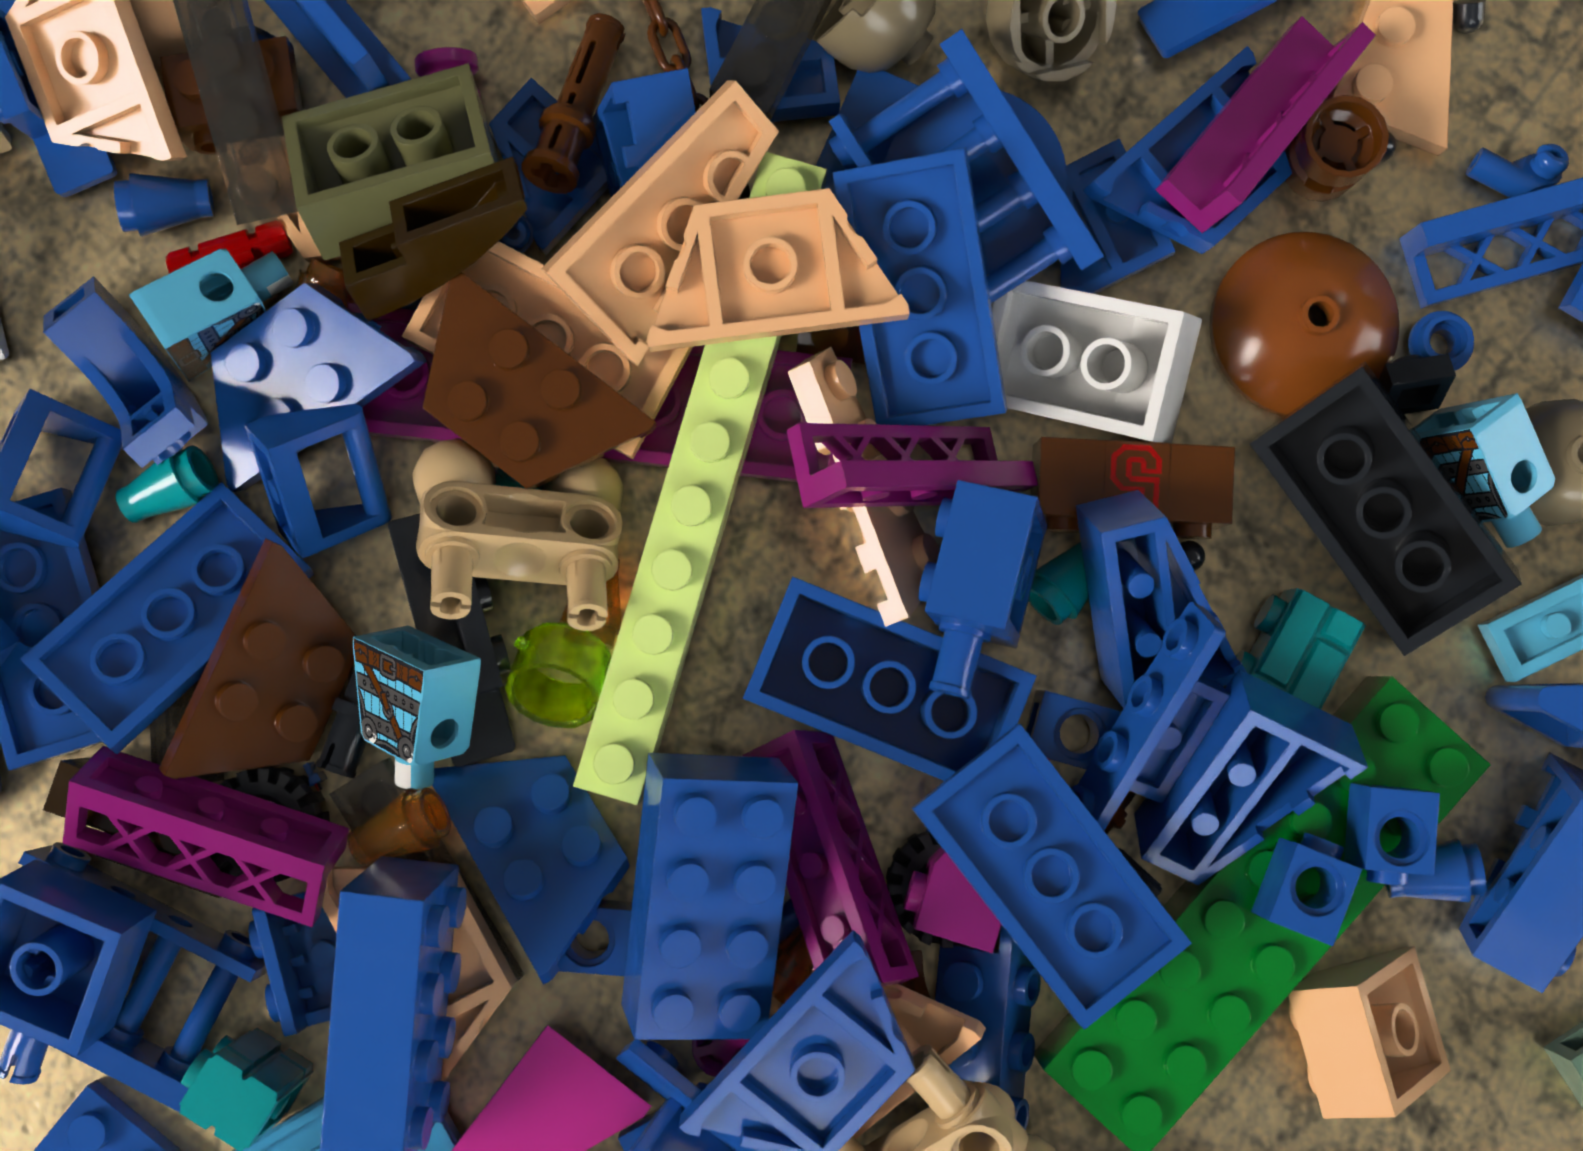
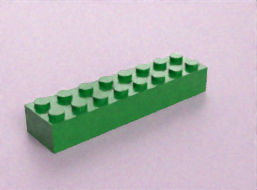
M1367 676L1333 714V716L1353 726L1368 768L1351 780L1346 775H1343L1313 796L1315 805L1299 816L1292 811L1262 832L1264 836L1263 841L1201 884L1196 885L1186 880L1163 907L1192 944L1085 1030L1068 1013L1035 1050L1034 1057L1042 1069L1131 1151L1153 1150L1331 947L1328 944L1270 922L1251 912L1279 837L1301 844L1305 832L1344 847L1340 859L1344 861L1350 783L1412 788L1440 793L1439 825L1490 767L1491 764L1393 676ZM1395 818L1388 820L1380 830L1379 840L1385 852L1395 849L1401 840V827ZM1311 867L1304 870L1298 876L1295 889L1300 901H1307L1318 892L1320 877L1317 870ZM1362 869L1336 940L1386 885L1366 881L1367 870Z

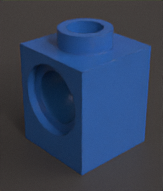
M1036 690L1025 730L1050 760L1087 770L1094 758V751L1099 739L1103 734L1112 729L1120 715V711L1050 691ZM1077 714L1087 721L1090 728V737L1083 748L1077 751H1069L1061 741L1060 729L1067 718Z
M1350 783L1344 862L1367 870L1366 881L1380 884L1408 886L1409 874L1434 876L1440 793L1412 788ZM1395 818L1401 827V840L1395 849L1385 852L1379 840L1380 830L1388 820Z
M1306 832L1301 844L1279 837L1251 912L1270 922L1334 946L1362 869L1341 861L1344 847ZM1314 867L1320 877L1319 890L1311 899L1300 901L1295 889L1297 878L1304 870Z
M602 899L598 907V914L594 920L600 922L606 928L609 935L608 946L600 951H590L582 947L577 937H575L557 964L559 971L624 976L632 902Z

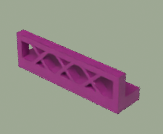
M1301 16L1287 29L1155 190L1201 233L1205 232L1243 203L1376 34L1362 22L1333 46Z
M798 423L787 429L803 508L937 506L941 504L944 497L953 499L958 480L1018 493L1038 486L1033 461H998L990 427ZM814 443H822L839 461L820 470ZM867 444H872L887 460H865L861 455ZM919 444L933 460H913L910 455L915 445ZM962 445H971L974 460H959L956 457Z
M792 730L743 754V756L779 758L798 782L786 886L814 969L816 970L849 933L854 930L861 936L882 987L904 983L919 977L834 736L821 731Z
M102 746L69 780L62 844L313 927L319 918L328 875L346 849L350 828L195 776L177 779L164 776L159 770V764L123 752L115 754L105 746ZM88 809L107 815L119 832L111 835L87 827ZM155 831L170 836L182 853L173 856L159 851L147 834ZM218 852L234 858L244 874L236 877L221 872L210 858V855ZM283 874L307 882L305 899L284 893L272 877Z

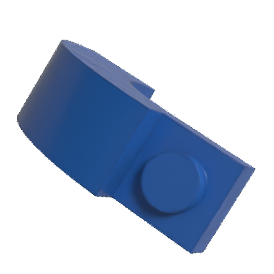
M94 276L44 315L43 333L83 372L109 404L120 424L123 450L141 468L152 460L158 465L163 460L173 456L192 437L208 425L199 403L172 364L140 325Z

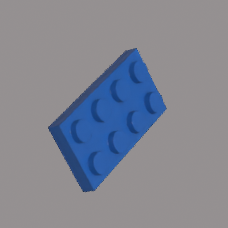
M958 148L832 172L836 197L848 215L847 220L857 235L864 238L877 257V264L898 295L902 294L909 306V317L907 320L859 326L876 424L931 425L1006 413V396L967 148Z
M221 482L212 492H209L24 654L20 660L110 750L118 754L201 678L265 538L281 545L309 579L314 573L303 559Z
M57 488L15 502L60 521L72 492L69 489ZM0 531V617L20 640L0 667V743L8 771L29 767L103 743L20 660L24 654L100 589L85 536H83L78 548H71Z
M1016 724L911 807L1068 1012L1084 1030L1192 944L1021 724Z

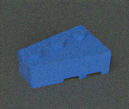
M1139 490L1076 505L1100 678L1123 709L1127 704L1132 685L1139 677L1145 675L1162 647L1163 636L1168 626L1181 616L1189 602L1203 606L1222 626L1218 616L1212 611L1199 586L1200 581L1167 517ZM1226 636L1201 676L1218 682L1222 686L1228 685L1239 669L1246 672L1242 663L1235 656Z
M1549 752L1540 770L1552 776L1535 809L1522 805L1514 820V823L1523 827L1524 830L1507 862L1498 858L1494 859L1486 874V893L1475 896L1459 927L1472 956L1541 993L1545 991L1554 977L1562 976L1570 968L1576 955V946L1583 938V770Z

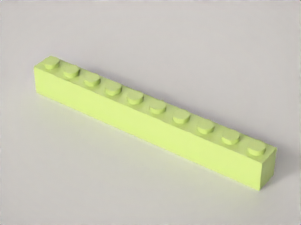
M766 152L759 164L749 198L825 189L827 169ZM782 335L709 344L704 347L573 787L634 805H638L643 801L648 753H658Z

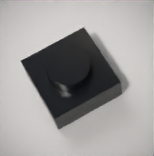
M1449 354L1431 357L1407 355L1391 363H1386L1380 374L1379 381L1404 414L1439 409L1456 377V373Z

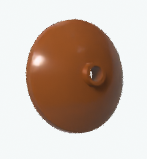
M1291 232L1269 238L1255 245L1230 267L1216 290L1210 312L1209 328L1215 358L1229 383L1239 394L1257 407L1284 417L1364 361L1379 379L1384 365L1391 363L1394 359L1399 340L1400 321L1396 298L1387 278L1375 262L1363 251L1349 242L1328 234ZM1310 307H1318L1325 313L1326 323L1323 327L1316 326L1310 321L1308 317Z

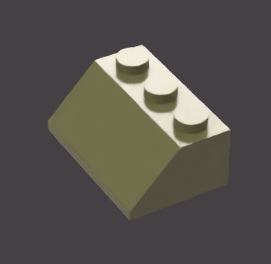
M469 63L282 116L296 208L324 261L341 256L339 242L391 224L392 217L389 201L499 161Z

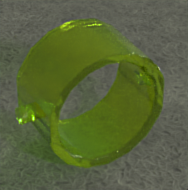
M542 623L526 631L514 643V646L518 649L505 685L508 700L519 713L534 722L546 726L576 728L592 721L611 661V653L608 648L595 635L588 631L577 630L567 623ZM536 668L557 669L571 674L583 683H564L549 678Z

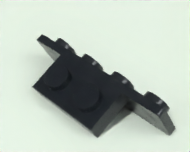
M420 514L392 520L388 525L415 628L481 658L470 746L464 754L451 757L453 765L460 767L506 754L515 749L514 738L500 688L503 686L500 674L510 672L511 667L502 635L490 637L483 612L494 609L487 578L472 577V605L467 616L448 620L439 618L431 612V569L423 564L417 554L416 543Z

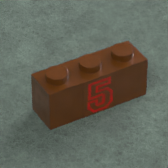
M1041 437L1033 444L1032 461L1038 486L1031 488V495L1037 496L1047 523L1046 531L1079 533L1076 505L1139 490L1167 517L1174 533L1179 539H1211L1212 529H1219L1232 524L1235 447Z

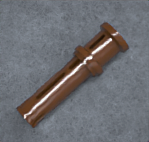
M596 13L588 18L585 32L573 62L569 67L568 75L556 103L545 108L539 118L541 134L535 149L528 151L523 158L521 170L524 176L533 185L542 190L556 194H566L572 192L577 187L580 175L577 169L583 150L589 149L596 137L595 123L592 117L602 91L606 86L607 78L619 47L626 33H623L625 28L621 22L610 15Z

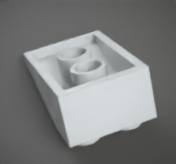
M1025 281L994 301L992 313L1008 409L1147 441L1172 444L1202 323L1201 318L1183 311L1031 281Z

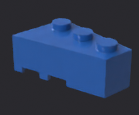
M688 68L611 82L592 118L595 123V138L600 152L602 167L604 166L610 197L696 113Z
M1239 669L1225 688L1230 697L1164 802L1161 804L1145 798L1134 813L1141 859L1196 885L1201 884L1263 841L1264 836L1262 832L1292 811L1299 816L1315 805L1313 796L1343 775H1346L1351 780L1368 768L1351 724Z

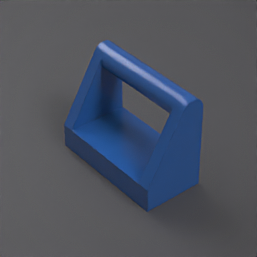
M29 389L15 409L0 441V531L78 548L122 448L121 430L35 390ZM40 432L94 444L60 521L10 500Z
M350 404L272 414L244 424L278 531L302 559L380 527L392 519L364 412L360 405ZM342 433L362 504L314 510L296 451Z
M1583 683L1495 685L1487 690L1485 700L1487 705L1493 710L1563 747L1583 748Z

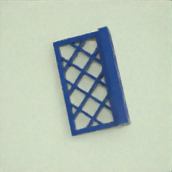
M264 0L345 98L411 80L410 76L346 0Z

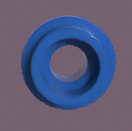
M1449 311L1432 312L1419 319L1412 327L1408 338L1410 355H1421L1423 357L1443 355L1436 353L1430 344L1431 336L1439 334L1447 342L1445 354H1449L1455 371L1464 366L1470 359L1474 349V335L1470 325L1459 315Z

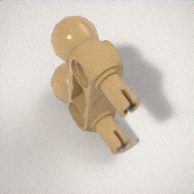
M460 438L438 441L422 452L412 474L414 488L420 502V522L416 549L419 559L426 567L431 569L430 609L435 616L448 620L467 616L472 605V577L567 585V622L569 626L582 631H593L604 626L606 617H608L606 581L614 577L618 570V542L623 526L619 510L622 507L624 486L619 473L606 459L599 458L582 467L576 466L560 474L557 479L544 484L543 490L496 485V475L492 462Z
M930 1044L923 1045L911 1053L915 1071L906 1080L929 1107L867 1145H861L852 1136L839 1150L1056 1151L1053 1146L1040 1137L1027 1134V1131L1015 1119V1106L1009 1094L1000 1087L989 1083H964L941 1059Z

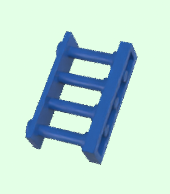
M962 29L939 44L947 58L937 65L940 70L937 74L866 123L854 129L847 116L843 114H838L828 121L837 134L829 139L828 142L843 167L850 169L877 164L870 151L951 95L955 94L959 99L967 92L971 94L983 114L972 121L975 128L939 152L966 147L970 163L989 149L994 155L1002 148H1005L1018 169L1007 177L1010 181L1008 185L976 205L980 234L1023 205L1029 210L1039 203L1052 223V226L1042 232L1045 236L1044 239L987 275L991 303L1057 260H1060L1063 265L1074 258L1082 271L1104 256Z
M56 842L53 846L24 851L18 862L23 866L37 859L157 910L150 931L157 934L158 937L123 1002L115 1027L78 1057L69 1053L66 1054L180 1112L181 1105L179 1104L188 1091V1088L181 1084L183 1076L201 1051L238 977L251 983L267 973L264 958L258 959L251 947L249 936L233 930H226L223 934L89 865L91 857L80 849ZM181 948H184L215 964L174 1046H167L164 1049L143 1038L144 1031L140 1027Z

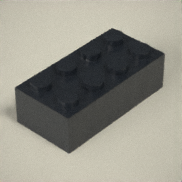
M1365 361L1258 434L1250 443L1404 656L1522 585L1517 567Z

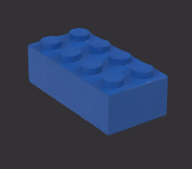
M792 576L743 699L945 781L1018 724L1037 676L980 653L971 687L972 694L970 699L933 691L929 688L930 681L933 680L943 637L903 621L885 627L879 611Z
M648 753L621 1003L634 1040L751 1039L769 1020L798 782L779 758Z
M381 856L340 891L320 1151L425 1150L429 1143L433 1126L436 1122L443 1123L450 1101V1082L441 1081L443 1058H449L452 1052L456 1032L455 1018L446 1017L448 994H453L456 991L461 971L460 953L452 952L454 928H460L463 922L467 900L466 889L464 887H457L459 865Z

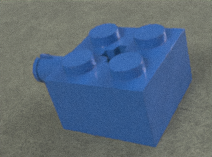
M958 480L953 499L943 498L935 525V535L943 538L937 563L930 561L926 563L919 587V600L927 602L925 612L939 627L938 630L944 632L933 680L930 681L929 685L931 690L970 699L972 694L971 687L982 643L990 642L1017 649L1047 528L1037 496Z
M37 859L0 878V1025L10 1029L0 1056L1 1079H5L11 1066H15L9 1081L10 1083L22 1085L34 1083L40 1077L41 1066L49 1045L78 1057L115 1027L154 920L156 909Z

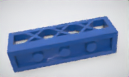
M1583 178L1421 222L1400 237L1399 240L1420 309L1582 264L1583 235L1575 250L1569 253H1564L1542 240L1552 222L1558 219H1563L1583 230ZM1538 225L1533 235L1522 230ZM1503 235L1525 247L1515 268L1505 270L1483 258L1493 237ZM1478 242L1473 252L1463 247ZM1445 252L1466 264L1455 285L1436 290L1425 256ZM1535 253L1545 258L1544 260L1530 263ZM1475 270L1487 275L1470 280Z

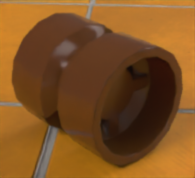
M1341 95L1327 99L1318 107L1286 147L1285 152L1292 174L1285 182L1294 193L1307 200L1325 202L1339 198L1382 160L1387 151L1389 138L1385 118L1375 105L1361 97Z

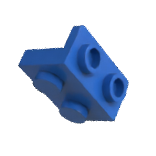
M306 891L292 895L305 899ZM323 907L313 927L252 908L254 920L249 923V939L258 959L264 958L270 984H267L265 988V1000L271 1019L275 1023L280 1022L285 1037L298 1034L308 1026L330 1021L337 933Z

